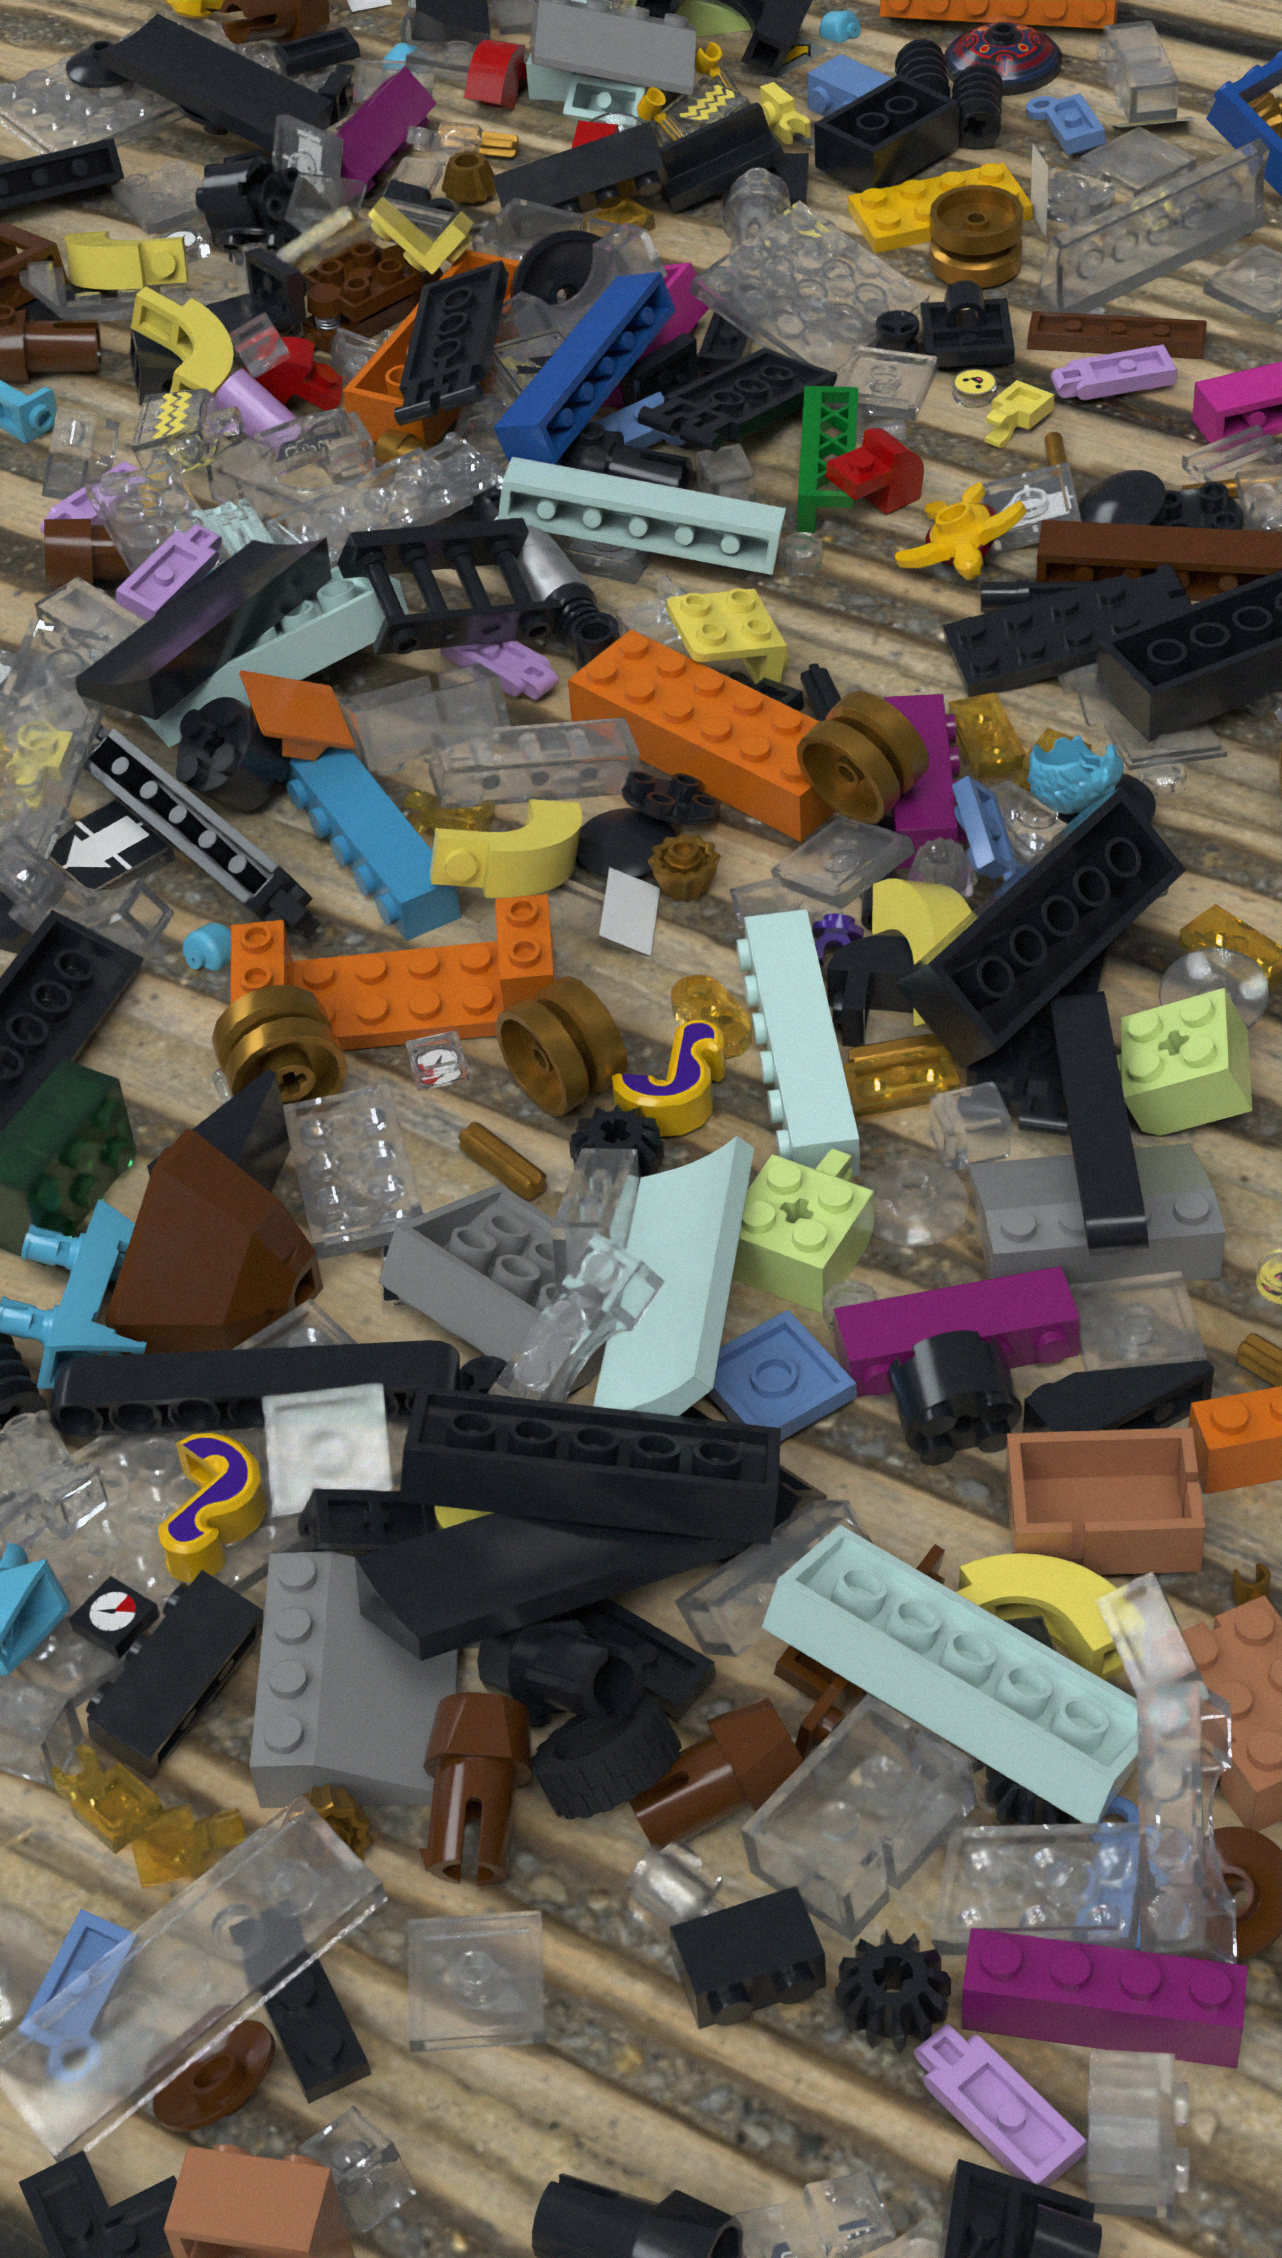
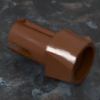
M225 0L220 13L242 11L244 17L247 18L221 23L225 36L234 44L274 39L275 42L282 44L323 33L330 22L328 0Z
M0 305V380L30 384L32 372L101 371V331L98 320L30 321L28 310L15 311L12 306Z
M91 518L44 519L46 586L56 588V597H84V588H93V580L127 579L168 539L167 525L91 524Z
M465 1692L449 1695L441 1699L437 1705L423 1764L426 1773L434 1778L428 1848H419V1853L425 1871L431 1872L433 1876L440 1880L460 1884L465 1828L469 1823H476L481 1827L476 1886L497 1884L505 1881L508 1876L515 1787L529 1782L533 1776L531 1768L533 1765L531 1763L530 1712L528 1707L520 1701L502 1694Z
M767 1696L706 1720L712 1734L680 1751L678 1760L672 1764V1769L666 1775L658 1779L657 1783L651 1788L644 1790L636 1798L629 1801L638 1822L657 1856L751 1805L755 1814L760 1819L812 1781V1777L797 1747Z

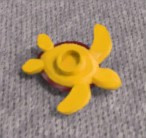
M978 482L964 491L959 503L950 506L942 500L928 503L924 511L929 519L935 520V523L927 532L925 545L897 552L895 554L896 563L899 567L922 568L941 562L955 567L960 576L965 580H974L983 574V558L986 557L995 539L1016 525L1026 514L1027 509L1022 501H1018L996 514L993 507L980 503L985 496L986 490L982 483Z

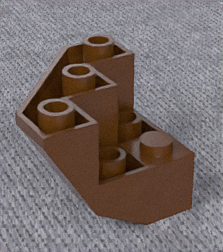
M187 1128L172 1146L165 1148L161 1152L156 1164L153 1166L105 1318L106 1327L114 1329L117 1335L140 1343L141 1341L146 1342L145 1354L249 1348L291 1328L322 1291L323 1284L316 1250L277 1197L201 1135ZM121 1352L122 1355H132L130 1352Z

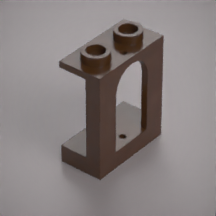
M6 222L0 224V305H9L15 309L68 282L55 242ZM16 247L24 251L18 254Z

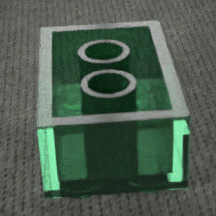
M64 1059L1 1132L0 1249L21 1257L24 1239L29 1231L30 1224L64 1233V1236L72 1238L77 1227L90 1211L95 1209L97 1201H103L105 1193L121 1173L126 1172L132 1166L137 1155V1149L118 1078ZM36 1262V1263L41 1264V1265H43V1266H46V1265H47V1264H44V1263Z

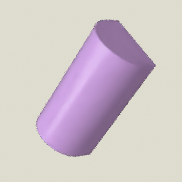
M243 368L236 371L226 380L212 402L234 424L243 422V432L273 459L277 457L278 449L282 442L307 436L310 430Z

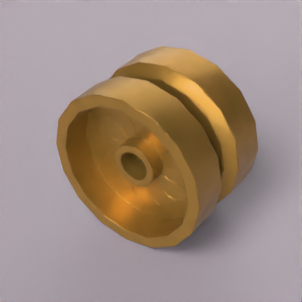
M990 185L962 186L940 194L931 204L930 234L932 237L929 249V266L934 275L947 284L952 285L958 281L968 280L975 282L980 288L997 286L1012 279L1020 271L1022 265L1023 240L1021 236L1024 206L1019 198L1005 189Z
M860 690L847 693L831 709L826 717V721L818 722L801 739L796 747L798 764L814 791L835 811L850 820L862 824L878 823L900 799V794L907 793L929 769L928 751L922 737L911 722L892 704L875 694Z
M569 975L559 978L537 992L535 1001L530 998L522 1000L498 1014L495 1023L497 1041L508 1068L528 1098L542 1111L554 1117L564 1115L584 1103L589 1092L597 1093L612 1086V1076L617 1073L626 1074L628 1070L627 1051L619 1029L598 996L581 980Z
M271 985L250 991L231 1003L216 1021L212 1035L213 1048L221 1071L226 1076L227 1085L232 1097L269 1068L277 1075L285 1121L289 1123L309 1117L322 1109L342 1089L348 1071L345 1054L337 1036L332 1032L331 1022L323 1004L312 992L294 985Z

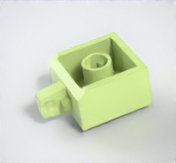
M1225 988L1121 1017V1054L1116 1056L1124 1100L1143 1132L1162 1136L1252 1111L1248 1029Z
M831 1148L816 1169L774 1154L770 1156L747 1190L732 1275L733 1280L822 1314L826 1312L868 1247L874 1229V1191L850 1182L853 1176V1170L850 1167L853 1162L852 1155Z

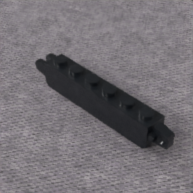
M97 722L91 731L95 734V738L100 741V744L92 752L77 744L76 753L74 754L75 758L81 762L80 765L99 784L261 922L284 920L285 928L290 925L306 939L321 925L305 909L313 898L282 867L115 728L109 731L100 722Z

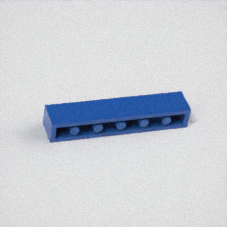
M661 272L617 276L493 427L509 463L512 457L555 464L675 313V306Z

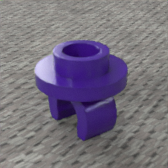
M830 913L824 915V920L816 921L812 924V934L818 938L815 947L819 965H824L826 952L831 947H843L847 943L864 937L863 928L855 925L853 917Z

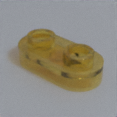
M696 974L686 976L674 984L671 990L672 1013L681 1025L688 1021L699 1019L707 1020L717 1025L724 1035L725 1059L738 1057L750 1048L752 1044L751 1019L719 981L707 975Z

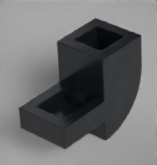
M877 935L859 938L841 947L830 959L827 967L829 1007H833V1024H842L843 1046L856 1047L865 1044L870 1010L913 1012V1006L894 984L914 966L911 947L906 937Z

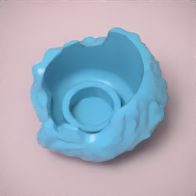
M1080 735L1074 737L1072 741L1066 737L1057 739L1053 749L1049 752H1044L1038 744L1034 745L1029 755V775L1026 780L1031 785L1032 794L1051 811L1063 814L1081 813L1088 806L1112 793L1120 782L1124 770V762L1116 753L1117 745L1106 746V755L1104 754L1103 757L1095 755L1086 746Z

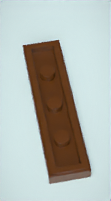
M1034 311L1031 315L1027 349L1111 354L1163 344L1171 358L1203 359L1207 321Z

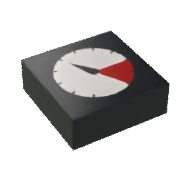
M110 1576L69 1618V1621L75 1633L119 1660L130 1649L139 1635L147 1631L160 1617L156 1603Z

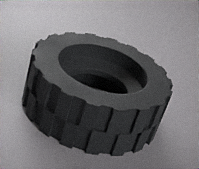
M644 1693L636 1708L625 1719L617 1720L607 1717V1722H601L581 1715L572 1717L559 1729L554 1730L549 1735V1738L536 1749L537 1753L531 1759L533 1765L531 1768L559 1817L564 1815L566 1819H574L575 1817L583 1819L592 1817L600 1812L610 1811L614 1807L636 1798L644 1790L651 1788L657 1783L658 1779L672 1769V1764L680 1756L679 1750L682 1749V1746L656 1697L653 1698L650 1693Z

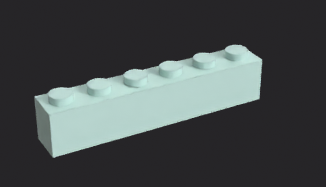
M512 457L502 481L498 520L523 517L527 526L533 525L543 532L773 575L786 508Z
M807 909L744 917L745 939L736 940L737 957L740 971H750V976H744L747 1007H757L758 1013L751 1014L755 1045H765L766 1051L759 1052L763 1084L773 1083L774 1090L767 1091L771 1123L781 1122L782 1130L776 1131L778 1156L816 1169L831 1148L852 1155L853 1162L850 1165L853 1170L852 1177L860 1176L859 1135Z

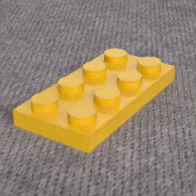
M1004 162L999 164L987 163L980 168L961 172L950 171L941 176L924 180H908L900 185L882 189L870 188L862 193L848 196V211L874 253L930 242L932 237L930 234L931 204L940 194L957 187L990 185L1005 189L1017 196L1024 206L1023 221L1033 219V204Z

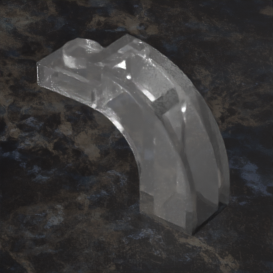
M18 832L6 838L0 846V890L15 903L8 915L32 934L35 933L51 910H54L136 954H141L154 947L175 913L140 878L112 890L92 889L77 884L58 872Z

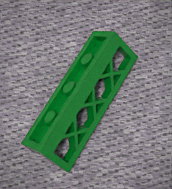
M805 386L797 533H816L817 507L853 508L854 500L844 491L818 489L831 482L825 477L827 462L822 459L831 454L838 457L856 449L858 387ZM823 403L849 404L834 411ZM832 427H836L844 433L832 438L824 432Z

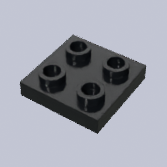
M962 280L949 286L945 293L944 302L920 303L926 368L951 369L956 366L971 365L992 367L999 364L1014 363L1015 347L1007 298L984 299L982 289L978 284L973 281Z
M958 2159L950 2175L938 2258H1098L1102 2239V2226L1099 2223L1093 2222L1095 2203Z

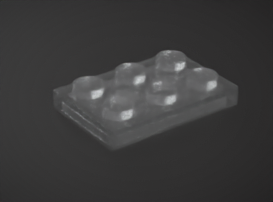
M1144 1823L951 1827L931 1936L934 1948L937 1949L939 1955H967L971 1928L1136 1950L1150 1841Z

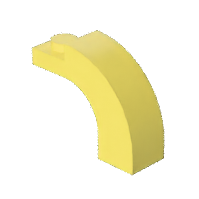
M109 231L71 233L67 234L64 238L70 283L75 286L90 289L125 290L142 289L145 285L186 283L189 280L184 237L114 240L110 239Z
M145 286L135 297L131 329L161 344L180 357L183 363L174 371L170 391L178 399L171 403L170 406L176 408L177 405L174 403L183 398L177 395V393L187 392L192 396L186 400L190 406L185 414L207 425L219 412V409L212 402L221 386L231 374L234 353L228 331L216 315L195 299L191 298L181 306ZM203 402L202 407H201V416H200V414H199V409H200L201 403Z
M529 799L526 824L524 827L513 831L480 832L436 828L429 874L431 884L483 888L486 898L535 895L561 885L572 875L575 868L582 824L580 804L576 802Z
M893 878L873 884L872 935L906 937L911 947L914 965L972 913L964 898L956 890L946 885ZM914 1009L913 1027L929 1028Z
M1028 1553L989 1556L960 1566L959 1591L956 1592L957 1594L1005 1622L1040 1618L1051 1642L1066 1652L1073 1662L1103 1680L1145 1661L1148 1624L1119 1589L1086 1567L1057 1557Z

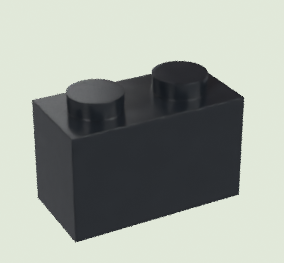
M797 1885L669 1927L673 1962L699 2029L714 2024L721 2026L733 2025L746 2019L753 2011L780 2002L783 2004H796L811 1997L816 1990L826 1987L825 1952Z

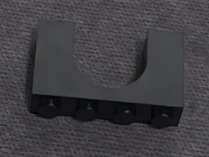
M637 0L635 6L648 9L650 11L649 16L664 19L666 13L677 14L680 6L686 0ZM717 0L739 12L751 28L752 37L741 62L777 78L813 0Z

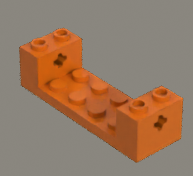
M548 894L495 899L497 941L293 961L284 920L231 925L230 1004L250 991L271 985H294L310 991L323 1004L331 1022L332 1032L337 1036L343 1050L496 1036L495 1023L499 1013L522 1000L530 998L535 1001L537 992L557 980L556 952Z

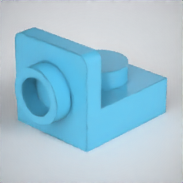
M0 380L1 429L27 444L59 426L60 421L52 389L43 387L26 396L22 391H18Z

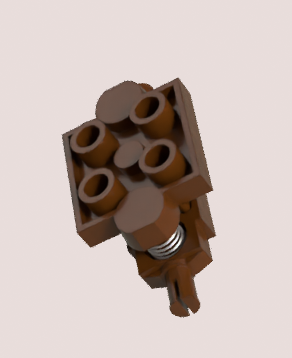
M370 240L359 242L349 250L320 262L318 266L302 274L307 285V311L312 316L308 317L306 322H302L304 335L299 338L315 343V350L320 349L332 352L343 345L352 348L404 320L418 305L423 285L439 281L443 276V272L440 267L433 275L427 270L423 272L418 271L404 258L403 253L405 250L400 245H392L383 249Z

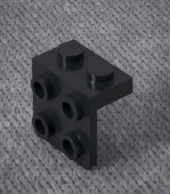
M256 248L245 251L250 293L204 305L222 322L228 331L232 344H246L253 341L254 336L268 332L284 333L289 331L292 325L306 322L304 297L307 294V285L300 270L267 251Z
M682 333L635 363L622 378L624 408L658 392H661L664 397L701 379L698 376L696 339ZM687 442L677 446L683 449H691L697 445Z

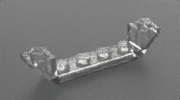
M266 243L241 245L242 252H232L236 287H228V281H210L202 283L203 290L186 291L185 285L181 284L160 287L159 294L183 306L191 298L202 305H208L250 293L245 251L261 248L277 258L278 256L274 249H267ZM38 261L28 263V270L20 271L21 285L63 320H98V322L132 319L135 297L141 290H118V297L101 298L100 292H84L75 294V301H67L63 267L54 268L53 261Z

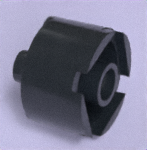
M257 157L215 164L207 171L203 187H199L196 190L195 200L198 209L205 214L211 231L212 241L218 249L221 248H219L215 238L221 231L242 226L264 227L259 215L258 195L263 181L271 173L278 171L271 162L263 163L261 161L263 158Z
M221 697L208 702L199 710L191 709L183 716L180 722L179 729L182 737L178 747L176 777L178 781L186 784L191 789L237 811H250L266 803L272 796L267 791L275 779L283 781L288 771L291 757L282 756V739L267 737L262 734L252 707L232 697Z
M959 1330L946 1332L924 1339L912 1346L915 1356L902 1366L899 1358L891 1364L887 1373V1381L907 1445L919 1454L923 1464L931 1466L940 1465L952 1459L955 1451L979 1447L982 1452L987 1453L1000 1451L1007 1447V1433H1012L1011 1430L1018 1424L1022 1416V1405L1002 1345L998 1339L991 1336V1343L981 1341L978 1331Z

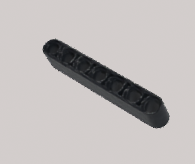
M1100 991L1052 998L1050 1000V1010L1089 1256L1149 1249L1143 1197L1105 992Z
M436 1340L76 1357L61 1362L55 1370L50 1423L54 1429L62 1434L88 1437L410 1421L418 1386L459 1391L460 1355L457 1349L449 1343Z

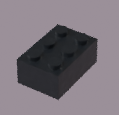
M899 74L814 123L815 167L862 191L870 188L882 189L891 187L959 146V102Z

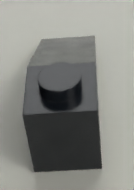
M1208 1360L1074 1372L1055 1383H1046L1039 1386L1030 1396L1024 1399L1023 1433L1169 1428L1190 1416L1191 1403L1211 1399L1214 1367Z

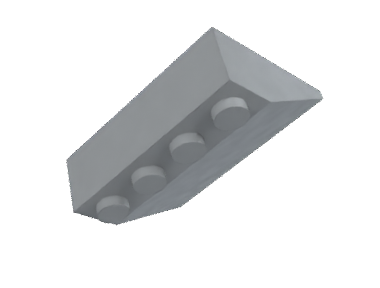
M537 0L529 41L533 64L692 95L694 89L696 30L694 25L688 24L689 18L671 13H666L664 19L649 16L650 11L648 9L630 5L626 6V11L610 8L611 3L606 0H587L586 3L572 0Z
M1190 1143L1135 1148L1134 1154L1145 1209L1149 1249L1089 1256L1073 1154L968 1164L969 1180L988 1279L1062 1266L1071 1292L1221 1277L1226 1232L1215 1189Z
M497 1184L397 1224L378 1283L396 1294L405 1305L417 1308L441 1324V1327L447 1333L464 1339L485 1353V1356H495L505 1360L512 1367L513 1372L527 1381L533 1390L555 1400L589 1383L601 1370L623 1262L502 1185Z
M335 1552L270 1553L250 1756V1771L260 1808H293L300 1794L309 1792L312 1786L323 1787L328 1783L334 1788L344 1787L348 1795L354 1796L360 1806L432 1804L434 1778L426 1773L423 1764L437 1705L441 1699L457 1694L459 1648L420 1661L360 1614L355 1557Z

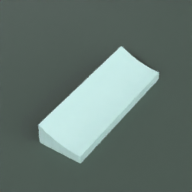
M339 567L332 568V579L159 719L153 720L141 716L142 719L170 748L180 742L182 737L179 729L180 722L183 716L191 709L199 710L208 702L221 697H232L251 706L239 675L241 670L302 680L374 643L385 616L369 578L343 579ZM389 576L405 615L409 614L400 581Z
M736 1136L723 1147L693 1163L641 1177L593 1406L680 1416L713 1389L754 1154V1147L740 1137Z
M842 1525L837 1526L778 1578L761 1627L1092 1829H1095L1131 1774L1160 1739L1169 1719Z

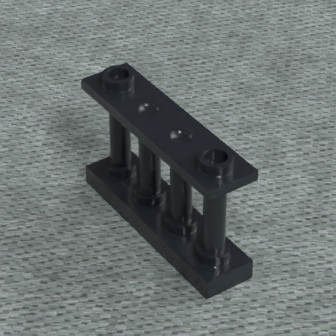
M523 517L350 532L337 565L343 579L369 578L385 616L372 647L375 655L390 653L408 654L419 650L524 639L535 641L543 637H549L563 606L560 599L534 601L517 563V558L529 534ZM475 566H498L515 604L492 606ZM432 570H456L472 608L449 610ZM412 574L428 612L405 615L388 575Z

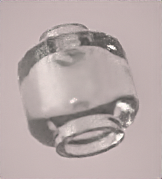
M680 1841L672 1842L664 1848L654 1843L642 1856L624 1883V1887L631 1891L627 1903L629 1911L670 1943V1926L725 1909L726 1907L716 1898L723 1884V1877L720 1871Z

